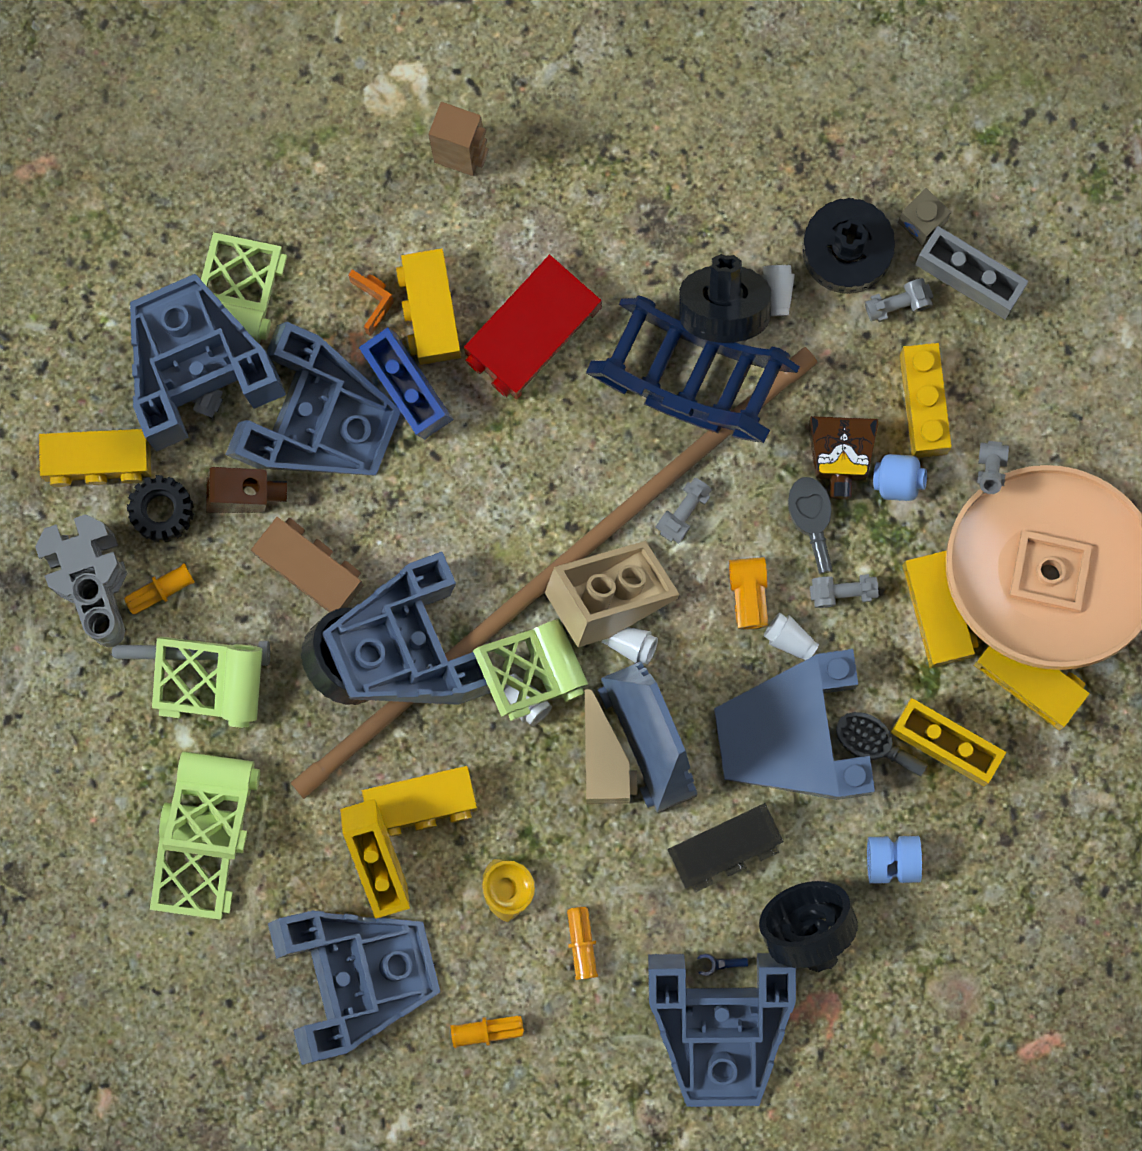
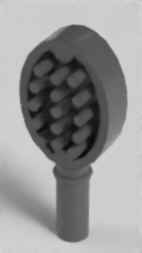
M802 477L790 489L788 496L789 515L795 527L810 537V544H812L819 574L829 573L833 569L826 545V538L824 537V530L829 525L831 518L830 498L820 482L814 478Z
M852 712L842 716L837 723L836 734L838 740L851 754L857 757L870 756V760L887 757L891 759V762L894 761L919 776H922L928 764L902 750L900 746L894 745L890 731L876 717L862 712Z

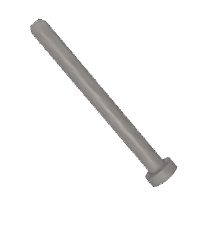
M259 641L257 647L263 649L261 666H269L270 642ZM116 645L112 648V656L116 659H155L156 645ZM166 646V660H187L178 648ZM188 649L193 655L198 651ZM204 651L196 659L218 660V653Z

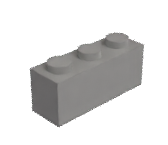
M939 226L936 227L922 249L915 264L1003 319L1007 318L1029 282Z

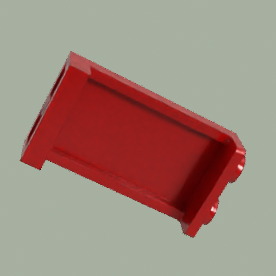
M549 254L464 346L465 354L468 356L465 361L478 374L485 371L494 379L491 383L492 386L504 397L507 398L511 394L515 399H518L526 385L590 316L593 318L602 309V300Z

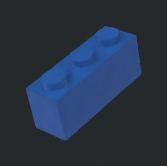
M387 327L359 347L417 436L426 439L454 420L396 332Z

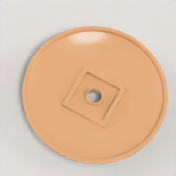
M1040 465L1004 473L1005 483L1004 486H1001L998 493L987 494L980 488L973 494L958 514L950 532L946 551V575L951 596L958 611L979 638L997 652L1017 662L1044 669L1066 670L1086 667L1104 661L1120 652L1137 637L1142 630V514L1121 491L1101 478L1081 470L1063 466ZM1045 565L1054 566L1059 571L1060 577L1055 580L1045 578L1041 573V567Z

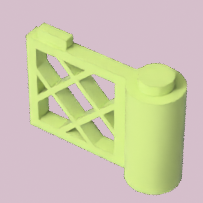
M213 232L201 280L208 287L211 280L223 274L231 288L221 294H213L222 302L234 318L242 324L254 340L260 344L261 339L267 340L269 336L271 320L265 319L275 276H283L287 255L281 254L282 247L278 245ZM219 244L234 247L239 256L222 265L216 256ZM259 252L271 254L270 265L256 272L248 258ZM215 262L218 268L212 271ZM244 262L252 276L235 285L227 271ZM267 275L264 284L261 278ZM257 281L263 290L260 303L245 300L240 290Z
M560 619L547 622L532 630L479 646L473 650L501 717L508 715L511 721L530 714L529 707L554 698L559 699L563 697L565 703L575 700L585 694L583 688L588 686V682ZM526 642L531 654L529 661L515 654L518 643ZM495 652L505 658L502 671L492 665L487 653ZM512 663L526 670L523 682L509 675ZM533 675L542 679L547 691L546 693L541 694L529 687ZM506 684L520 691L517 702L511 705L504 693Z
M158 637L156 642L152 708L159 709V716L181 718L182 712L222 717L228 720V725L232 727H249L250 722L256 721L258 716L263 649L253 645H225ZM166 646L178 648L187 659L176 670L165 659ZM188 649L198 651L193 655ZM204 651L218 653L217 669L210 674L205 671L196 659ZM190 663L203 678L191 690L178 675ZM164 671H166V672L168 673V676H167L165 679H164ZM217 674V679L215 683L212 677H214ZM170 679H173L185 694L177 702L162 700L163 685ZM205 683L215 693L214 707L202 705L193 694ZM188 698L192 704L182 702Z
M183 751L179 760L177 782L162 843L163 850L234 860L236 853H243L247 831L241 830L247 800L251 790L257 791L260 780V769L254 768V761ZM182 795L198 796L203 804L187 813L181 805ZM224 800L238 802L237 810L224 818L215 808L217 804ZM209 810L218 822L202 831L193 819ZM178 813H180L182 816L179 819H177ZM232 822H234L233 828H231V826L229 825ZM187 823L196 833L194 837L187 841L173 839L174 831ZM223 828L231 837L229 847L213 845L208 837Z
M165 802L159 825L160 838L150 910L221 920L223 913H230L233 891L226 890L230 859L222 858L221 869L209 877L197 861L204 855L194 857L191 853H184L190 861L176 872H173L165 861L167 850H163L162 847L172 804ZM182 805L187 813L197 808L196 806ZM209 810L193 819L202 831L218 822ZM218 810L223 818L232 813V811ZM178 813L177 819L182 817L180 813ZM234 822L229 824L231 828H233ZM187 823L174 831L173 839L187 841L194 837L196 833ZM223 828L208 837L213 845L229 847L231 837ZM193 864L205 882L189 893L177 875ZM165 869L169 877L162 882ZM220 875L217 888L213 880ZM173 880L185 897L174 905L159 903L161 888ZM207 884L217 896L215 910L202 909L192 897ZM188 900L193 907L181 906V904Z

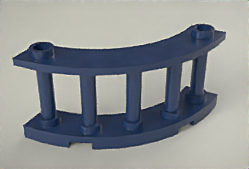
M639 295L636 298H621L619 305L632 313L612 357L607 358L606 361L591 360L586 374L624 395L628 389L639 396L646 397L644 405L686 423L715 433H719L721 427L734 431L732 434L734 438L764 443L770 430L759 423L760 418L758 415L779 371L798 372L800 366L789 360L790 354L774 346L770 349H763L739 343H717L703 340L689 333L679 320L656 309V304L650 299ZM646 320L667 331V334L647 376H643L640 379L625 371L626 366L624 362ZM682 338L702 347L703 350L683 392H678L675 395L661 389L659 381L679 339ZM716 353L737 360V364L718 403L713 404L712 407L697 403L695 397ZM751 365L765 368L746 409L741 410L740 413L731 412L730 409Z

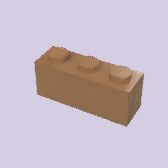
M440 102L428 134L434 163L470 176H474L477 167L482 168L484 166L489 148L486 147L487 138H484L486 129L483 128L481 115Z
M276 517L251 548L252 553L328 612L339 608H347L364 586L358 578L361 572L345 560L340 565L330 556L333 551L320 540L316 539L314 543L302 536L305 529L291 518L284 522L279 517Z

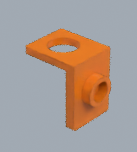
M352 269L348 275L350 282L380 301L364 325L366 334L372 336L394 303L392 294L384 290L386 285L381 280L371 274L365 278Z

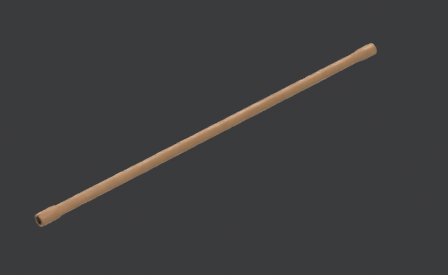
M803 347L789 359L800 366L798 372L779 371L762 408L788 385L795 383L818 363L817 359L806 347ZM752 394L731 412L740 413L741 410H745ZM721 427L719 433L708 430L446 652L447 661L472 653L474 649L485 644L545 593L554 567L586 558L734 431ZM389 701L322 759L314 762L290 782L291 785L305 799L323 784L330 774L415 702Z

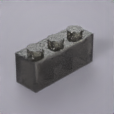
M763 803L668 848L667 854L684 889L687 890L692 887L696 893L715 884L712 877L725 872L727 877H730L747 869L744 862L756 856L762 862L779 854L777 846L782 845L784 841L766 803Z

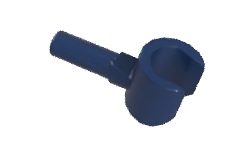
M702 954L697 957V959L709 958L712 961L710 971L698 972L704 976L713 975L720 969L748 967L747 958L716 959L710 954Z

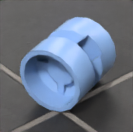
M889 836L868 837L867 869L869 884L890 883L893 878H897L900 883H920L922 879L920 837L899 836L896 842H892Z

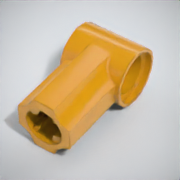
M765 557L729 560L731 591L735 595L737 629L747 630L768 627L765 594L768 584Z

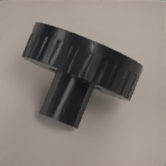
M854 198L837 199L829 202L816 211L806 227L802 243V255L805 266L810 275L820 285L831 291L844 294L862 292L877 284L888 271L894 255V231L884 213L871 203ZM848 234L855 235L853 244L846 243ZM827 246H832L834 253L843 260H856L862 255H864L865 257H862L858 261L852 263L842 262L833 255L831 247Z
M717 255L712 258L711 266L694 271L681 283L679 289L680 322L692 335L711 342L735 343L751 339L763 332L770 322L771 287L763 276L751 269L742 267V260L735 255Z
M339 608L326 614L306 634L301 647L302 665L309 681L326 698L344 705H359L369 700L349 698L323 636V631L352 609Z
M811 881L794 885L771 899L760 915L759 929L770 956L777 963L786 967L809 968V970L819 973L826 969H832L838 962L837 956L851 945L858 931V920L849 896L843 888L830 882Z

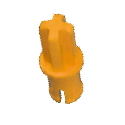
M184 563L157 579L155 576L152 577V582L126 595L124 600L130 612L136 615L162 600L167 602V597L190 584H194L195 581Z
M575 907L568 909L567 915L571 944H568V948H572L575 980L598 977L593 948L596 941H592L588 908Z
M521 1016L487 1020L486 1017H482L480 1022L450 1025L454 1048L485 1042L486 1046H489L492 1041L517 1038L524 1035Z

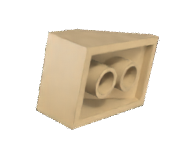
M646 541L556 566L552 571L545 591L547 598L577 647L612 637L675 601L680 595Z
M584 690L586 803L630 804V795H637V770L630 771L629 760L593 691Z

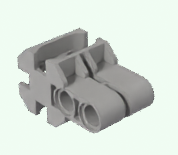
M86 514L74 518L79 535L70 539L68 535H60L57 524L44 528L35 546L39 559L45 558L51 569L61 566V570L45 575L48 587L60 597L75 604L85 633L97 643L108 648L120 644L124 639L125 627L114 593L119 592L128 573L124 562H119L114 552L102 555L101 552L118 546L115 534L103 522ZM98 588L96 597L87 600L88 593L92 589ZM105 621H110L107 631L99 634V626Z

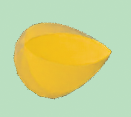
M494 859L485 869L482 890L490 910L501 920L509 922L531 903L535 893V884L531 873L522 864L510 860Z

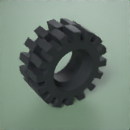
M156 475L154 479L150 477L145 478V482L141 485L138 483L134 487L136 489L135 492H130L128 497L130 503L127 504V511L129 512L128 518L143 537L149 538L153 542L164 540L166 543L170 542L173 537L178 539L182 536L181 532L184 529H189L190 519L193 520L194 517L192 512L194 505L189 493L174 478H164L162 475ZM158 496H166L174 504L172 516L164 522L151 520L147 513L149 502Z

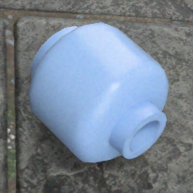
M888 454L883 457L881 462H876L873 476L874 490H879L883 499L912 501L916 499L919 489L925 490L927 469L920 467V462L914 455Z

